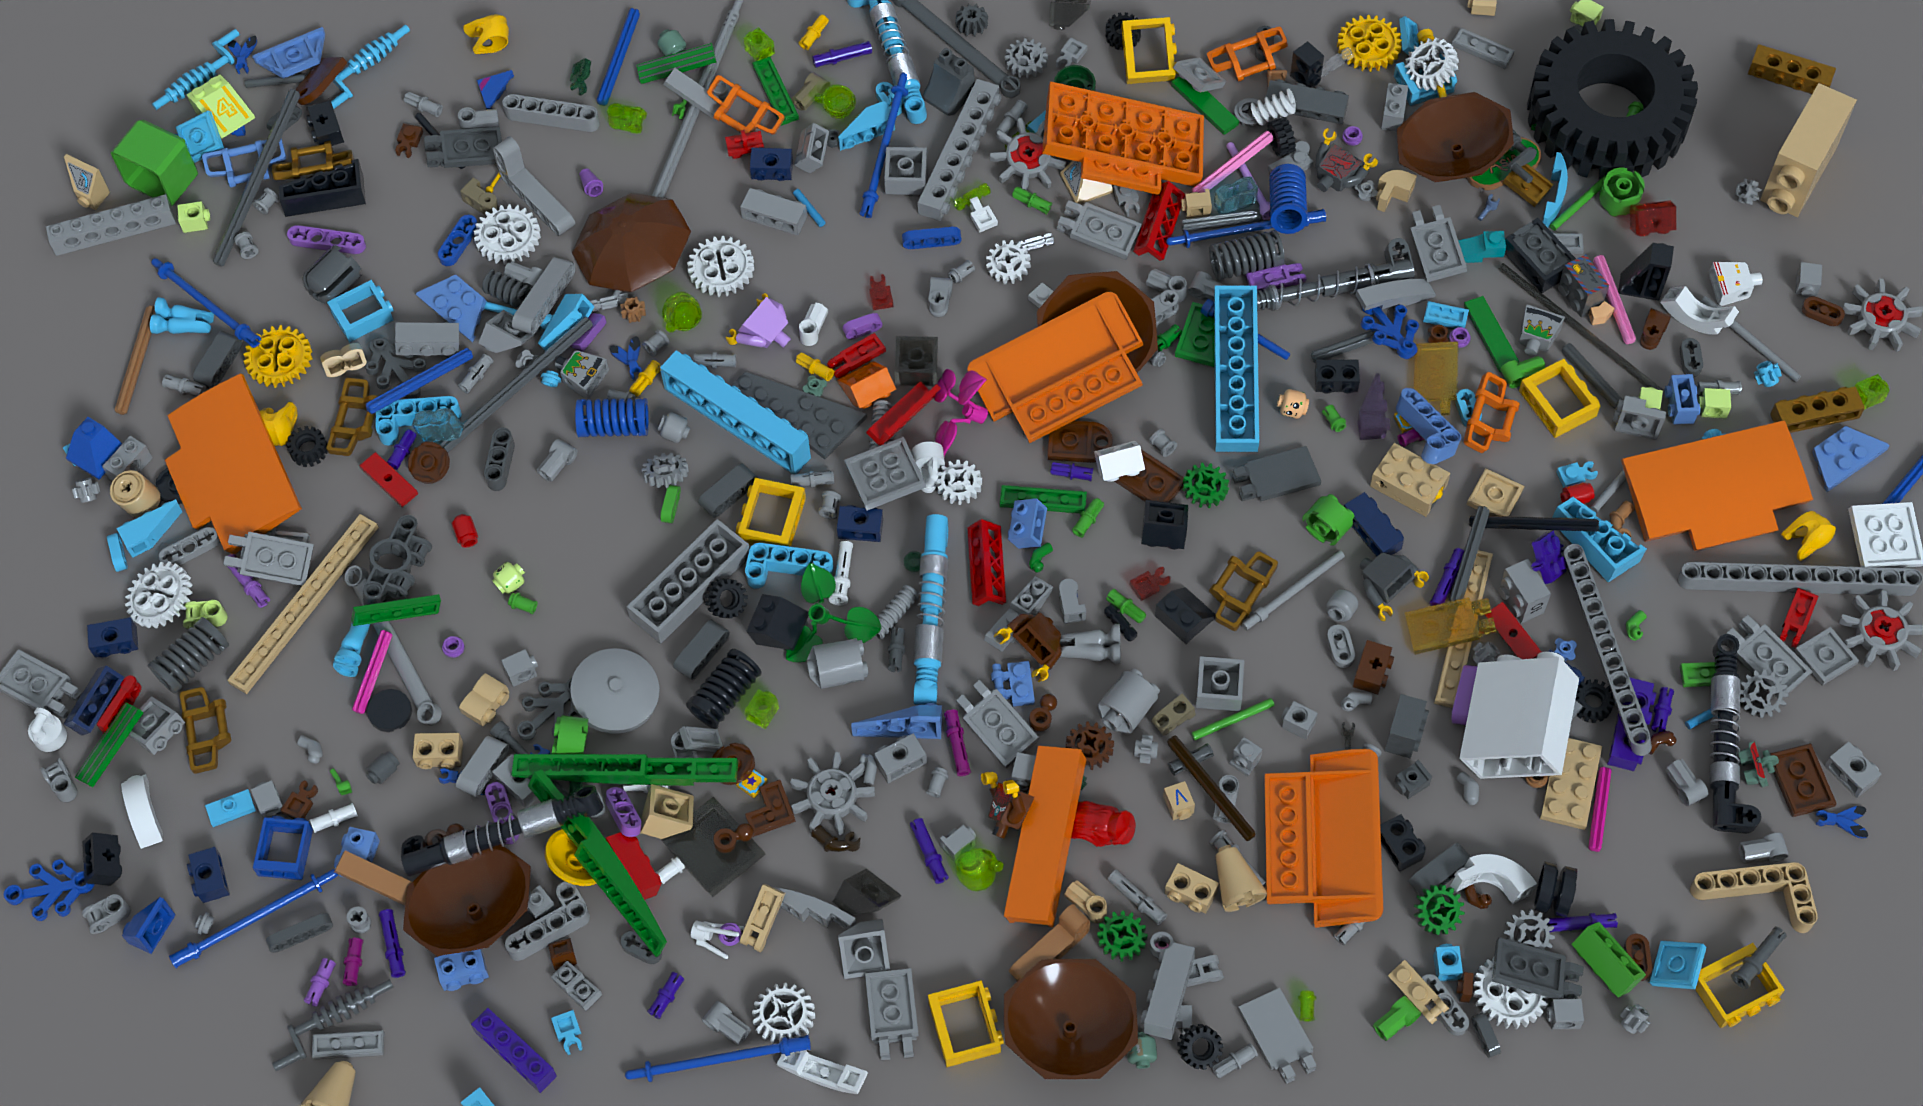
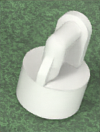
M924 441L915 445L911 453L926 484V488L921 490L925 493H932L936 488L938 472L941 471L942 466H945L944 452L941 444L934 441Z
M36 708L34 711L36 717L29 725L28 735L39 750L44 752L55 751L62 747L67 739L66 728L49 711L43 708Z

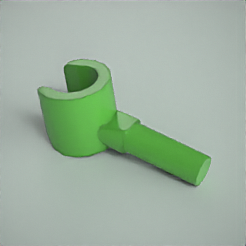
M683 99L680 104H674L672 116L678 114L680 115L679 119H683L685 105L688 101Z
M334 768L331 769L330 773L336 782L340 795L352 793L349 780L342 781Z

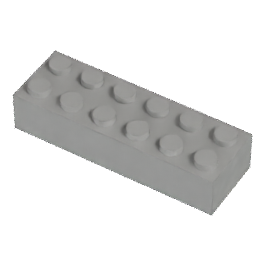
M717 519L627 606L629 618L661 644L707 599L705 594H709L707 588L712 587V582H717L718 579H728L747 560L750 550L749 544Z

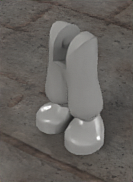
M1114 624L1108 634H1105L1100 629L1061 634L1060 644L1066 646L1061 647L1062 654L1060 657L1082 658L1093 661L1110 659L1115 664H1121L1120 624Z

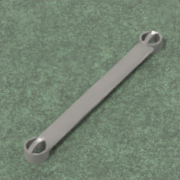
M354 565L346 570L344 579L347 585L354 588L360 602L364 605L363 587L369 575L365 568ZM354 573L359 577V581L355 584L353 583ZM390 621L372 623L378 635L381 630L392 634L387 652L418 709V720L428 725L438 723L442 716L441 708L432 702ZM426 710L432 714V718L428 721L425 717Z

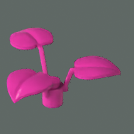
M945 369L942 377L937 382L941 389L934 397L936 402H943L948 395L958 401L960 405H964L962 414L965 418L951 419L950 422L944 421L936 433L935 442L942 445L944 459L947 450L956 437V423L965 422L970 424L971 421L982 424L988 415L987 408L974 404L970 400L987 381L986 378L973 370L968 371L963 377L959 386V397L950 391L956 382V377L952 370Z

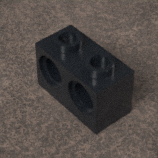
M1307 41L1293 51L1290 76L1297 83L1304 84L1309 88L1318 85L1321 81L1324 55Z
M1316 360V392L1325 394L1332 392H1344L1347 394L1358 392L1360 384L1359 360Z
M1402 814L1380 825L1381 844L1399 872L1423 860L1426 850L1425 845L1420 838H1416L1413 833L1412 824L1409 820H1405ZM1391 830H1398L1401 832V835H1394ZM1403 849H1411L1414 853L1406 854Z

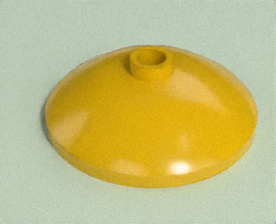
M561 829L555 832L548 839L544 851L546 862L552 872L560 879L573 885L591 886L597 884L574 856L577 847L564 830Z

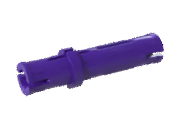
M867 41L841 49H829L828 52L812 55L815 68L827 64L835 65L842 60L871 54L872 47L870 42Z
M1454 549L1449 562L1444 566V573L1429 602L1435 609L1440 610L1443 608L1456 579L1464 553L1463 549Z
M922 818L913 820L914 823H910V827L924 855V863L926 867H929L935 883H943L949 876L942 864V856L937 853Z
M385 909L379 912L386 946L385 958L389 961L391 977L399 978L406 973L402 959L404 952L400 948L394 912L392 909Z
M1589 913L1588 916L1549 918L1550 920L1547 925L1554 926V929L1549 931V933L1585 930L1588 926L1600 922L1604 928H1617L1618 926L1617 920L1609 921L1617 919L1616 913L1601 915Z

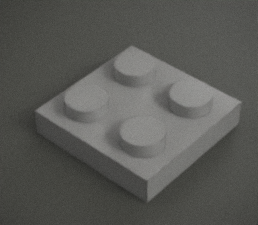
M1200 57L1177 61L1173 67L1181 78L1187 80L1193 89L1200 93L1223 88L1226 80Z
M1831 627L1798 646L1794 651L1813 671L1812 674L1822 686L1859 662L1858 658Z

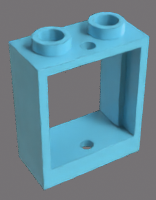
M372 280L327 302L333 317L349 343L393 321L391 312L394 310L389 300L384 301L382 297L385 295L379 285L375 286ZM373 295L381 309L350 324L342 310Z

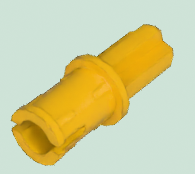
M823 14L820 15L812 26H808L806 34L798 44L803 49L809 50L814 41L820 38V33L828 24L829 19Z
M804 353L796 356V363L809 370L810 374H816L826 381L832 379L834 370L822 364L819 359H813Z
M652 360L647 368L638 374V379L629 390L635 397H638L648 385L653 383L654 377L661 371L660 363Z

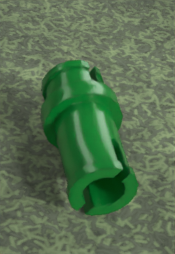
M1173 324L1163 334L1157 335V351L1160 352L1163 349H1167L1170 347L1171 342L1181 336L1182 330L1176 332L1180 328L1178 325Z

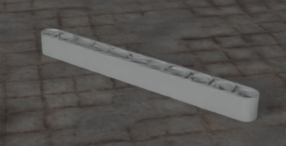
M1570 544L1564 550V557L1571 581L1631 750L1636 755L1645 756L1652 749L1648 727L1585 552L1579 544ZM1599 628H1604L1602 631H1597ZM1606 646H1610V647H1611V648H1609V649H1603V648L1606 647ZM1611 665H1618L1615 668L1610 667ZM1619 683L1624 684L1623 686H1616ZM1625 702H1631L1630 705H1623ZM1632 721H1638L1636 724H1629ZM1639 740H1645L1644 743H1636Z
M1687 562L1683 565L1677 581L1682 588L1691 590L1795 593L1797 588H1800L1810 593L1880 595L1881 591L1884 590L1887 591V595L1911 596L1918 590L1923 581V576L1920 571L1912 568Z

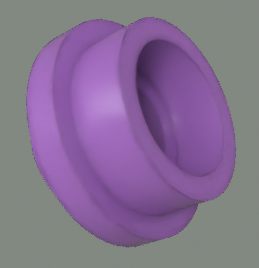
M1355 126L1348 127L1342 135L1343 141L1351 146L1358 145L1363 138L1361 130Z
M1463 327L1455 328L1449 336L1450 343L1459 348L1467 346L1471 338L1469 332Z
M455 636L446 638L442 645L444 654L450 658L460 656L465 648L463 641ZM452 646H457L456 649L450 650Z
M729 922L720 927V929L732 930L740 934L738 937L734 936L733 938L718 934L719 940L724 945L733 946L740 941L741 929L737 924Z

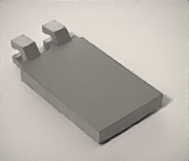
M1068 200L1064 214L1075 218V220L1060 216L1056 230L1068 234L1074 240L1127 260L1142 224L1087 202L1082 206Z
M1440 205L1432 207L1435 221L1424 224L1420 210L1412 212L1415 227L1410 228L1427 282L1467 272V266L1451 217L1444 218Z
M248 532V534H245V537L229 535L228 544L242 547L240 558L225 556L224 566L238 568L237 572H240V575L303 586L307 581L314 544Z
M1749 615L1744 617L1738 624V627L1745 634H1748L1745 638L1734 628L1726 633L1738 639L1740 646L1737 651V658L1753 674L1756 670L1761 675L1763 669H1766L1767 675L1774 671L1776 673L1775 679L1783 678L1780 684L1787 685L1788 687L1783 690V693L1789 694L1813 672L1766 624L1760 627ZM1763 679L1764 684L1770 687L1776 685L1771 680Z
M19 649L0 672L1 692L33 709L43 708L49 712L52 711L63 719L68 715L69 711L65 709L63 704L58 702L61 697L66 694L69 698L78 701L82 694L76 686L72 685L73 682H71V678L68 675Z
M979 680L973 686L983 698L973 706L962 694L957 699V702L966 711L963 719L1007 768L1015 761L1017 752L1025 753L1040 738L997 689L989 691Z
M911 968L865 973L871 1038L875 1044H879L881 1060H890L889 1043L903 1041L904 1058L914 1057L912 1040H917L916 1036L919 1035Z
M1280 988L1238 1007L1240 1015L1271 1070L1278 1069L1286 1084L1294 1081L1296 1076L1289 1064L1299 1059L1307 1074L1316 1070V1063L1311 1055L1313 1053V1046Z

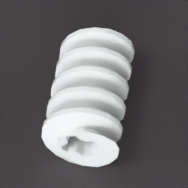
M1289 88L1287 89L1286 96L1280 91V98L1273 94L1272 101L1265 97V104L1261 100L1257 101V107L1254 103H1251V111L1258 124L1263 126L1266 124V121L1279 119L1281 116L1287 117L1288 113L1294 114L1296 112L1295 98Z

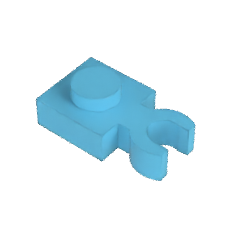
M1593 461L1586 462L1583 467H1579L1578 462L1557 468L1556 473L1563 488L1585 482V478L1589 480L1595 479L1598 472L1588 471V469L1593 467Z
M574 1010L552 1017L551 1020L559 1042L565 1040L564 1049L567 1055L571 1054L569 1047L572 1044H577L581 1051L583 1049L582 1043L579 1038L575 1037L581 1034Z

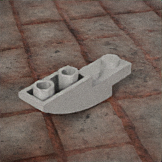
M1035 576L1011 602L1008 611L988 631L984 641L1000 651H1003L1010 642L1014 643L1016 639L1013 637V633L1010 634L1009 640L1003 644L999 643L1004 640V637L1001 634L994 637V634L1002 628L1006 629L1007 625L1020 614H1032L1035 616L1050 595L1053 586Z

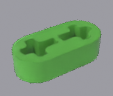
M669 485L661 510V522H674L680 500V486Z

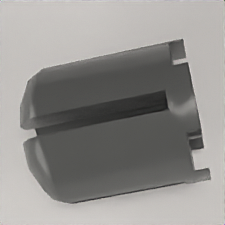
M332 245L304 272L302 277L303 285L309 291V294L315 300L324 304H328V301L342 295L362 276L359 274L361 268L352 256L346 257L339 251L341 247Z

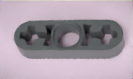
M328 913L318 914L268 936L266 943L270 952H279L330 930L333 927V923Z

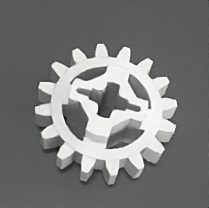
M1003 240L1002 246L996 243V250H989L991 256H986L988 262L986 266L987 270H990V276H995L997 282L1003 279L1004 284L1008 280L1015 284L1016 278L1021 281L1022 274L1028 275L1026 268H1031L1029 262L1031 258L1030 254H1027V248H1022L1020 242L1014 245L1013 240L1009 244H1006L1005 240Z
M957 460L954 465L949 461L948 468L946 466L941 467L942 472H938L936 487H938V494L943 495V500L950 498V504L957 500L958 504L961 505L962 500L970 503V497L977 498V492H981L982 478L980 470L976 471L974 464L969 467L968 461L960 464V460ZM971 478L973 479V484H972V485L970 484V479H971ZM946 479L948 480V486L945 485Z

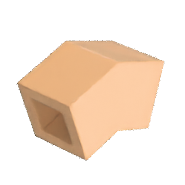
M1605 301L1600 306L1591 307L1588 314L1591 324L1605 323L1613 315L1615 308Z

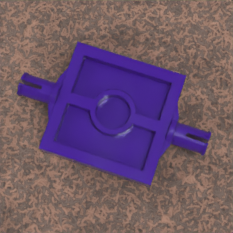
M1554 530L1545 532L1532 542L1536 559L1531 565L1533 567L1532 570L1540 571L1544 584L1554 582L1566 572L1567 563L1561 555L1565 549L1563 548L1564 546L1560 544V540L1555 536Z

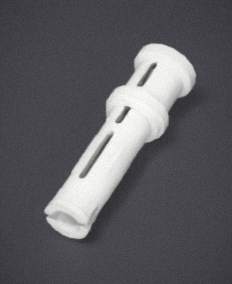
M841 541L839 544L837 568L834 577L836 589L829 597V602L834 605L841 606L848 603L847 590L851 584L848 575L853 543L849 541Z

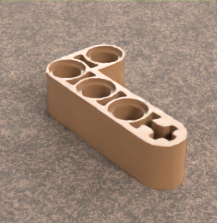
M1074 904L1068 906L1060 915L1059 923L1018 959L1009 969V973L1018 981L1039 961L1061 959L1089 932L1090 920Z

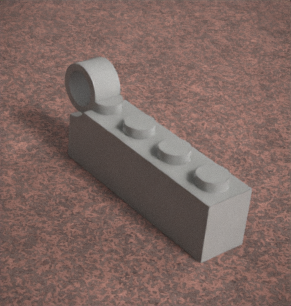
M1157 932L1151 937L1150 951L1154 957L1159 958L1158 962L1161 963L1160 969H1155L1153 976L1155 987L1154 990H1149L1147 997L1149 1007L1148 1010H1144L1142 1013L1141 1024H1144L1145 1034L1172 1040L1195 959V947L1174 943L1170 934ZM1163 941L1168 943L1169 946L1166 949H1158L1155 944Z

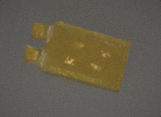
M1458 342L1416 344L1418 350L1415 355L1414 389L1428 402L1440 400L1441 415H1450L1451 400H1457Z
M1470 597L1405 612L1415 655L1479 640L1480 637H1483L1482 634L1487 635L1496 632L1493 617L1482 620L1478 619V615L1482 616L1492 613L1489 599L1471 602Z

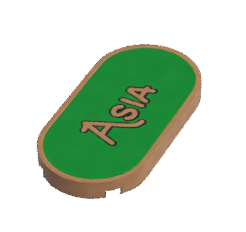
M1521 137V143L1525 147H1533L1537 151L1535 158L1527 163L1533 169H1536L1541 159V151L1535 142ZM1508 150L1483 175L1466 179L1473 187L1478 189L1480 187L1484 188V190H1494L1505 185L1503 181L1511 172L1508 169V164L1521 153L1517 150Z

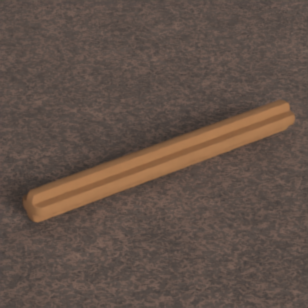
M152 305L146 307L115 406V412L120 415H124L128 411L151 337L150 319L153 314L156 315L155 307Z

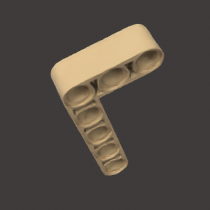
M1795 862L1702 872L1695 877L1690 887L1691 895L1698 900L1783 891L1791 925L1799 933L1810 931L1818 918L1806 869L1802 864ZM1789 873L1795 874L1798 879L1791 878ZM1766 876L1773 877L1775 882L1769 881ZM1743 878L1750 879L1753 884H1747ZM1721 881L1728 882L1730 887L1724 886ZM1698 883L1706 885L1707 889L1700 888ZM1794 895L1801 896L1803 901L1797 900ZM1800 916L1806 917L1809 923L1803 922Z

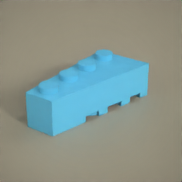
M1574 497L1557 506L1552 518L1597 519L1599 521V530L1597 532H1561L1572 544L1582 546L1587 560L1607 582H1610L1638 564L1647 550L1641 544L1638 546L1632 542L1631 537L1624 533L1622 535L1612 528L1613 524L1607 520L1603 521L1598 518L1596 512Z

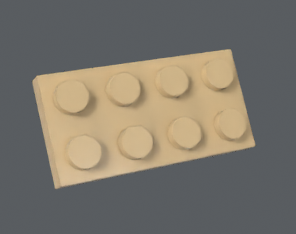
M1568 738L1562 775L1548 777L1540 819L1582 830L1586 829L1602 746Z

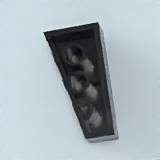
M359 159L352 160V164L346 166L342 164L335 166V170L326 173L322 171L317 172L309 179L303 177L280 185L279 197L285 217L366 204L364 178Z

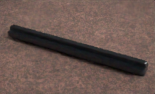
M1471 515L1469 518L1470 527H1472L1475 515ZM1488 516L1485 528L1597 532L1599 530V521L1597 519Z

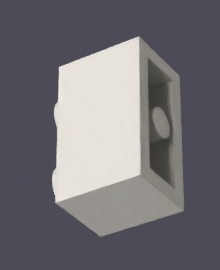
M1136 441L1094 451L1099 476L1104 481H1116L1120 476H1134L1139 474V471L1145 470L1141 448Z

